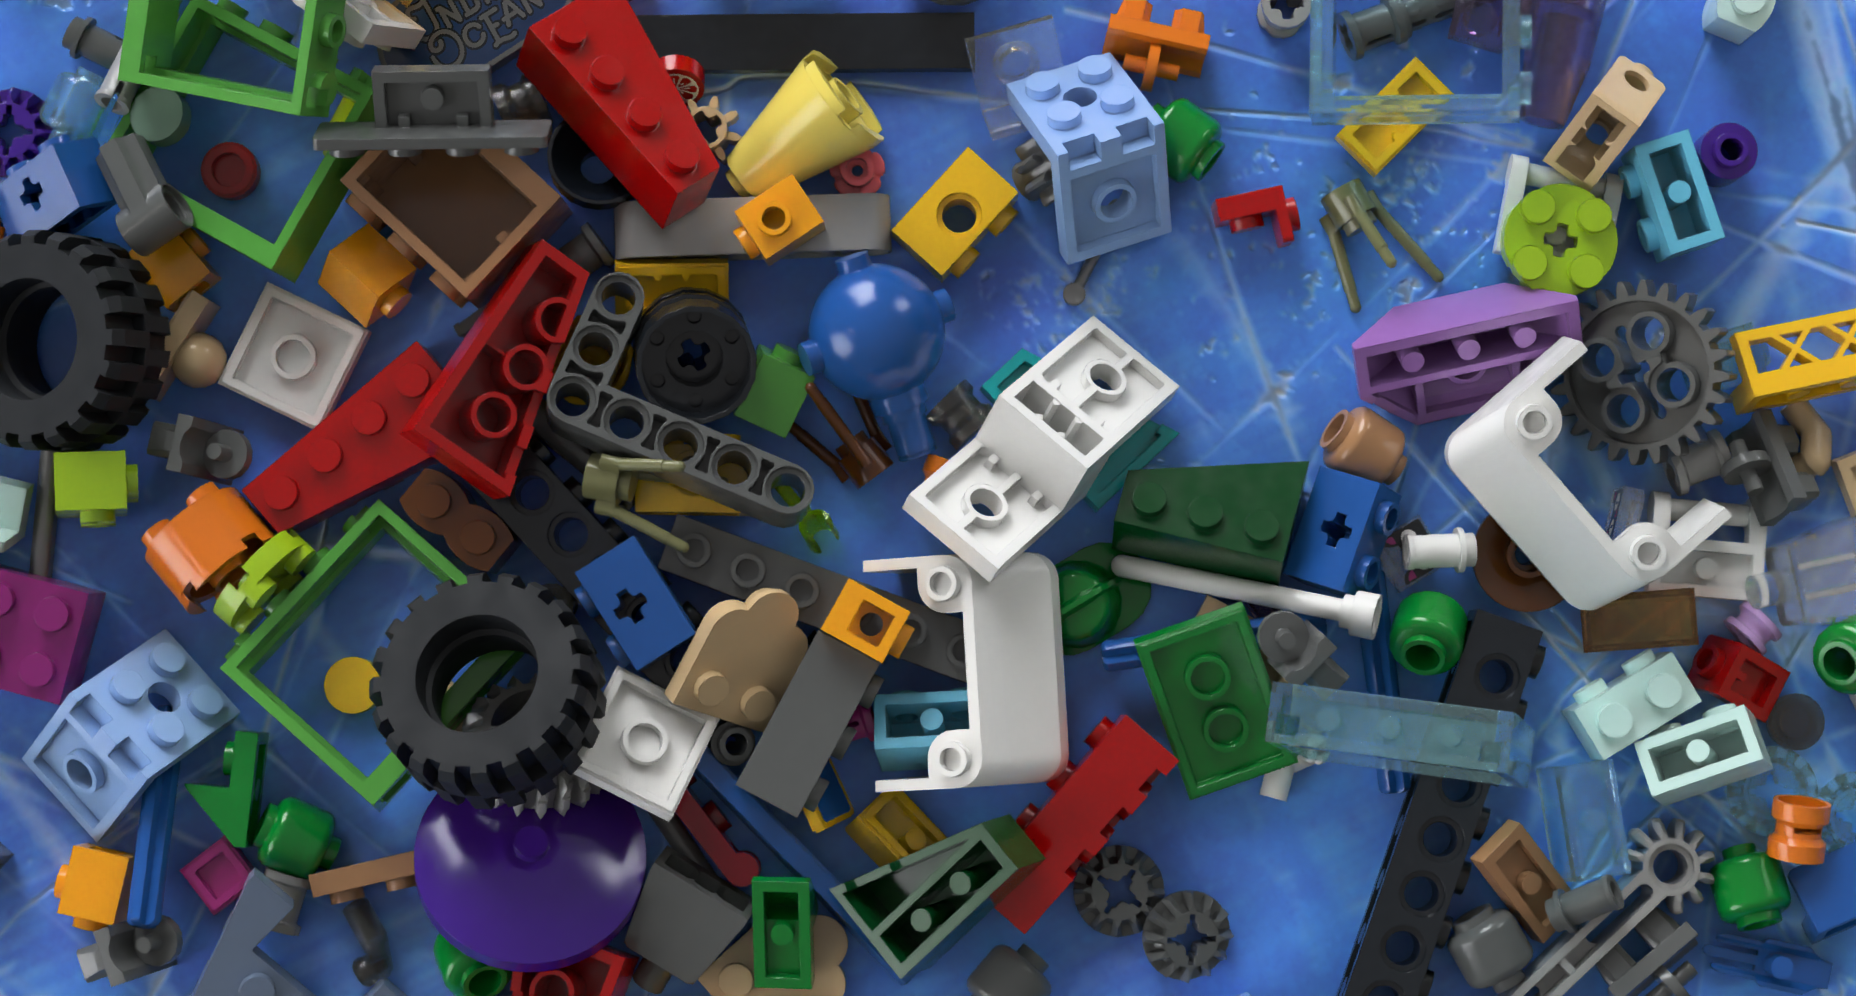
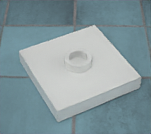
M267 282L223 370L218 384L314 429L334 411L372 332Z
M617 665L603 692L607 699L605 716L601 719L593 718L594 724L600 731L593 748L589 749L582 746L578 756L583 763L573 774L669 822L720 719L673 704L664 694L665 689Z

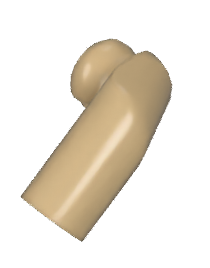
M1809 401L1786 405L1780 410V413L1800 436V452L1791 458L1796 471L1812 474L1814 478L1816 475L1823 476L1831 466V429Z

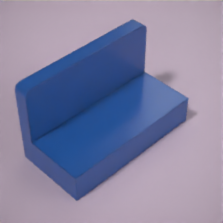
M1856 841L1825 854L1824 863L1802 864L1789 871L1787 878L1806 913L1801 926L1811 945L1856 926Z

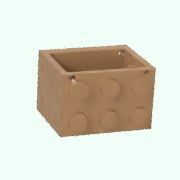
M424 149L421 154L413 157H393L388 154V150H368L340 179L352 192L345 202L378 232L388 225L394 232L386 240L419 270L429 263L436 271L428 279L461 309L468 301L478 309L486 305L525 248L542 239L547 242L573 214L563 198L518 156L508 155L504 152V149H481L480 153L466 157L450 156L446 153V149Z

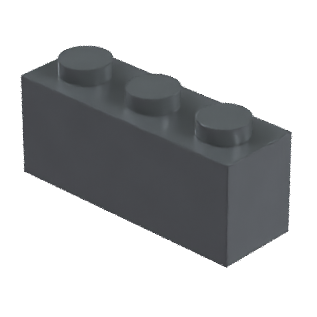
M818 630L735 785L796 818L800 815L803 807L814 812L830 781L820 777L829 758L832 756L841 761L857 732L856 729L848 726L851 717L858 705L869 710L885 680L875 674L880 663Z

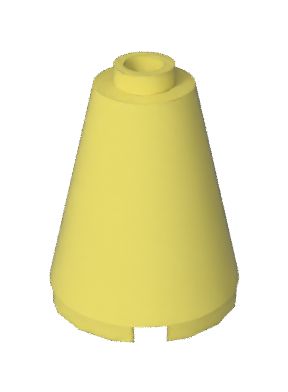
M813 50L801 60L726 157L730 168L725 173L726 178L741 197H750L751 195L757 197L790 174H793L798 183H801L876 147L884 140V137L878 134L883 130L881 124L869 104L851 81L845 85L841 80L830 75L838 67L821 52Z

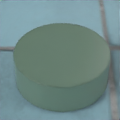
M151 87L143 91L135 99L130 111V123L134 132L144 136L148 143L158 147H166L177 143L187 133L191 124V109L188 102L175 91Z

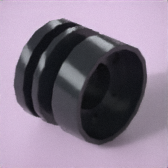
M681 287L660 295L643 310L640 325L633 338V360L636 376L644 397L651 404L699 424H706L728 416L746 400L756 379L757 355L743 315L726 297L707 288ZM690 338L695 345L701 344L702 355L695 359L690 353H684L682 343Z

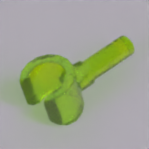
M781 485L774 488L789 507L801 502L800 497L791 486ZM809 507L806 516L799 522V531L809 549L814 553L820 554L822 551L813 538L814 535L820 530H829L839 540V532L827 512L819 509L812 510Z

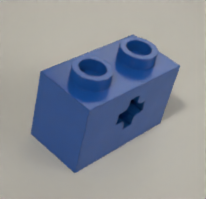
M68 134L53 137L37 147L39 154L33 159L19 162L6 170L8 178L0 183V218L8 236L13 233L23 235L27 230H48L75 234L117 204L95 159L99 155V148L101 147L97 137L72 140Z
M1320 466L1283 573L1305 585L1343 597L1345 594L1356 595L1358 590L1368 592L1376 585L1381 573L1380 557L1387 537L1395 531L1400 519L1399 503L1402 496L1379 482ZM1346 533L1351 534L1349 539L1344 538Z
M631 536L575 572L582 585L574 589V592L592 619L601 614L613 634L605 638V641L623 668L632 663L636 671L642 672L691 641L694 634H696L697 629L638 537ZM626 593L636 598L643 596L646 598L647 603L640 608L644 618L639 622L629 616L620 617L619 611L625 607V602L621 596Z

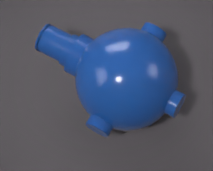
M860 251L842 257L835 261L839 275L824 287L813 305L808 324L809 340L797 345L800 362L809 376L822 372L826 379L841 391L856 398L870 400L874 415L881 417L883 424L888 427L900 462L926 456L937 448L934 445L935 442L925 415L927 409L924 402L929 397L924 381L930 376L940 360L945 341V323L955 320L956 314L953 302L945 289L941 288L932 292L919 277L903 268L890 264L872 263L868 251Z

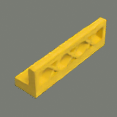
M1856 308L1734 333L1729 338L1732 350H1735L1736 355L1734 357L1742 378V382L1730 394L1733 398L1736 415L1755 412L1757 409H1769L1856 391V338L1854 337L1856 333ZM1850 325L1847 332L1839 328ZM1820 332L1837 342L1839 346L1833 357L1820 360L1800 348L1808 334ZM1797 336L1794 343L1786 340V338ZM1767 343L1784 353L1786 357L1779 369L1758 373L1750 346ZM1846 349L1855 353L1843 356ZM1793 360L1801 363V365L1790 367Z

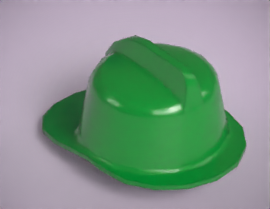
M1099 542L1079 550L1054 565L1059 578L1063 655L1074 656L1094 648L1129 627L1144 613L1151 598V583L1119 577L1111 570V562L1117 555L1123 554L1140 558L1138 555L1112 549V543Z

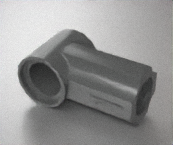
M131 133L127 136L113 138L99 148L100 153L95 158L121 210L115 216L116 225L124 240L136 253L141 256H149L193 226L195 223L194 215L190 206L180 192L166 182L144 136Z

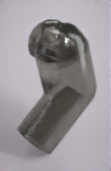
M367 898L357 899L348 904L342 912L366 954L354 960L352 965L353 972L363 986L370 987L376 984L378 980L387 979L393 970V961L387 932Z

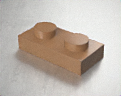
M1508 819L1470 857V860L1529 937L1544 944L1556 932L1548 919L1545 910V900L1552 898L1553 891L1559 888L1565 892L1571 889L1522 824Z
M414 850L308 875L312 896L315 898L329 894L331 905L364 898L363 886L385 881L387 892L416 886Z

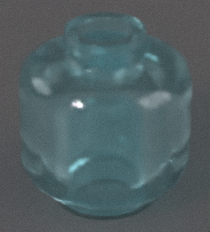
M78 66L75 73L62 72L58 74L39 110L40 120L52 128L48 139L68 134L72 140L97 137L100 146L109 141L122 115L111 112L118 99L116 94L112 96L106 109L97 104L94 99L96 91L100 89L105 78L81 66Z

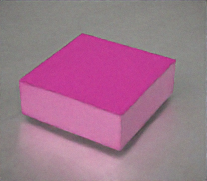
M224 835L179 871L211 913L217 915L239 898L243 885L254 867L239 847H234Z

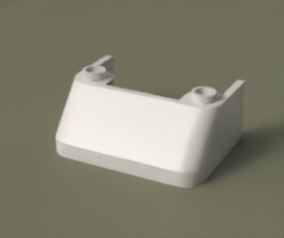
M1562 336L1452 432L1447 439L1444 455L1449 469L1559 595L1575 608L1595 610L1663 577L1727 522L1732 515L1725 507L1703 498L1667 530L1654 523L1640 522L1625 529L1614 540L1610 538L1539 456L1556 440L1562 428L1561 411L1544 388L1588 351L1581 341Z
M1023 552L991 582L987 581L957 554L863 561V572L893 574L917 572L919 595L926 606L940 613L963 612L969 729L945 731L934 739L928 751L929 776L875 781L876 792L1047 782L1057 778L1067 766L1069 743L1059 578L1056 567L1051 560L1039 553Z

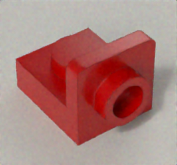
M1282 185L1215 199L1211 205L1215 228L1230 225L1231 234L1262 228L1265 226L1263 218L1270 216L1278 248L1289 246L1294 241L1293 231H1298L1301 228L1296 201L1294 197L1285 198Z
M1711 634L1707 636L1703 646L1695 654L1692 668L1687 677L1695 690L1713 695L1726 704L1734 703L1736 707L1744 704L1755 715L1757 721L1766 723L1791 672L1743 643Z

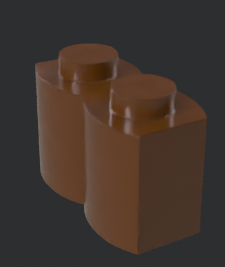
M424 468L399 499L407 515L417 525L429 532L443 536L449 548L461 561L478 570L497 574L522 544L520 538L498 514L477 506L471 493L460 482L439 471Z

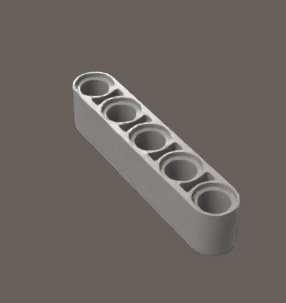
M883 193L807 195L824 220L826 230L782 259L845 257L860 251H868L869 256L891 253L890 196ZM755 197L706 198L703 204L664 229L654 221L637 201H625L614 208L615 259L728 258V261L751 260L733 233L735 229L741 226L734 211ZM760 254L759 256H757L756 258H754V259H752V260H764V259H763V257H762L761 254Z

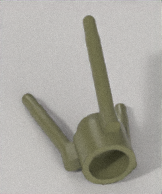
M1360 178L1341 185L1321 200L1328 214L1319 219V222L1329 237L1343 289L1346 293L1350 310L1353 313H1358L1361 310V304L1340 233L1341 230L1345 231L1347 237H1352L1363 231L1386 266L1394 268L1397 265V260L1374 225L1378 219L1435 282H1441L1444 279L1443 273L1383 207L1374 190L1367 192Z
M603 453L591 454L583 475L582 496L587 499L596 500L594 506L595 514L613 517L679 552L685 553L689 550L687 542L618 506L622 500L632 501L637 489L638 480L670 483L647 472H683L686 468L683 461L622 458ZM721 477L722 480L729 483L727 478Z

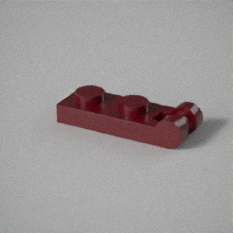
M693 774L675 811L730 883L738 887H746L752 884L753 876H760L762 870L759 857L748 850L739 851L725 833V831L732 827L726 815L712 799L703 804L690 786L697 782Z

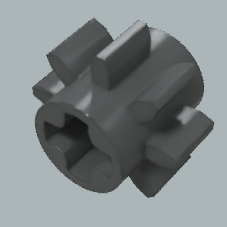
M1032 137L1015 149L1021 161L1013 166L1012 178L1016 188L1025 198L1031 201L1041 199L1043 206L1047 207L1054 202L1051 162Z

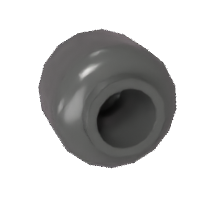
M1488 903L1468 911L1452 923L1454 932L1447 941V948L1465 980L1472 988L1481 989L1492 986L1496 993H1502L1518 985L1526 978L1522 969L1533 957V949L1514 915L1509 910L1504 908L1493 909L1491 904Z
M1022 944L1017 951L1007 945H997L968 977L967 988L972 994L971 996H1050L1051 985L1043 975L1049 965L1025 944Z

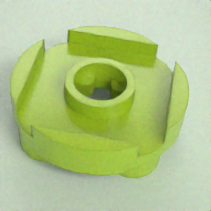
M1551 184L1529 192L1507 215L1500 237L1502 258L1507 268L1510 267L1512 274L1520 281L1519 284L1521 286L1572 295L1581 294L1593 288L1602 280L1613 265L1618 246L1617 229L1612 219V211L1609 205L1604 200L1596 198L1591 192L1570 184ZM1557 227L1565 228L1567 236L1573 238L1574 241L1573 248L1565 249L1562 257L1554 256L1553 246L1544 243L1545 234H1553Z
M291 529L290 533L286 530L279 532L261 546L241 567L246 573L238 584V590L230 582L226 585L216 600L213 612L239 634L245 631L250 633L265 616L263 614L264 608L284 589L292 592L304 579L299 572L304 569L307 562L316 553V550L293 529Z

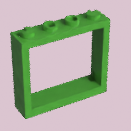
M190 0L177 22L170 69L199 74L223 33L296 71L299 48L290 44L294 36L276 24L263 19L260 26L257 27L246 21L245 19L249 12L230 0H219L217 5L208 0ZM354 67L349 75L336 68L337 94L355 103L345 122L375 121L371 76L357 67ZM141 85V86H140V88H139V90H138V92H137V94H136V96H135V98H134V100H133V102H132V104H131V107H132V105H133L135 99H136L143 91H145V90L148 89V88H151V86H146V85ZM175 91L176 93H178L179 95H181L184 99H185V97L187 96V93H182V92H177V91ZM130 111L128 114L123 115L110 140L135 133L130 123ZM147 142L153 154L157 146ZM327 151L274 244L188 196L180 194L187 201L194 215L195 223L192 227L295 283L349 190L340 179L364 154L352 158L332 157L329 151Z
M129 0L118 80L298 116L328 117L330 105L333 103L337 93L338 83L335 69L338 49L343 43L346 34V21L343 17L346 0H306L293 93L170 69L180 0Z
M378 499L370 508L365 505L355 517L351 515L342 528L346 534L331 550L323 547L313 555L303 569L306 577L292 592L284 589L270 601L263 612L267 618L252 634L245 631L234 640L235 645L224 656L227 661L220 669L374 808L381 812L413 777L396 755L391 752L371 775L366 777L254 676L385 534L389 535L440 582L443 583L452 579L457 586L467 583L466 575ZM503 650L490 652L478 657L445 693L441 708L443 724L449 729L456 730L466 719L467 713H471L476 697H486L492 684L497 685L525 653Z

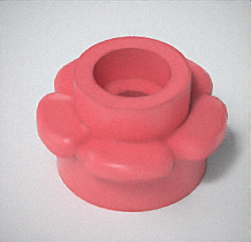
M868 150L830 168L829 171L830 175L835 178L834 186L840 194L876 193L881 187L880 178L885 174V163L879 153H872ZM860 166L863 169V173L860 176L853 175V167Z

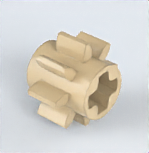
M718 96L711 98L709 106L698 107L692 99L687 100L688 108L697 125L703 121H707L711 127L720 124L716 128L718 139L712 143L707 142L714 156H717L723 165L727 164L724 151L729 144L736 146L741 139L740 135L730 132L728 128L739 120L737 111H730L723 115L719 111Z

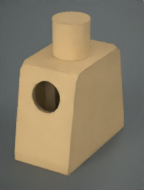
M1619 56L1542 161L1577 186L1590 192L1666 90L1664 84L1656 79L1652 71L1644 64L1634 63L1627 57ZM1593 123L1602 126L1608 133V137L1602 145L1591 142L1585 134Z

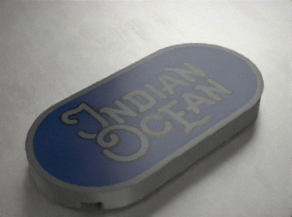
M395 0L392 5L424 28L426 32L415 49L392 47L390 51H385L377 47L381 65L491 64V73L520 55L530 26L574 0Z

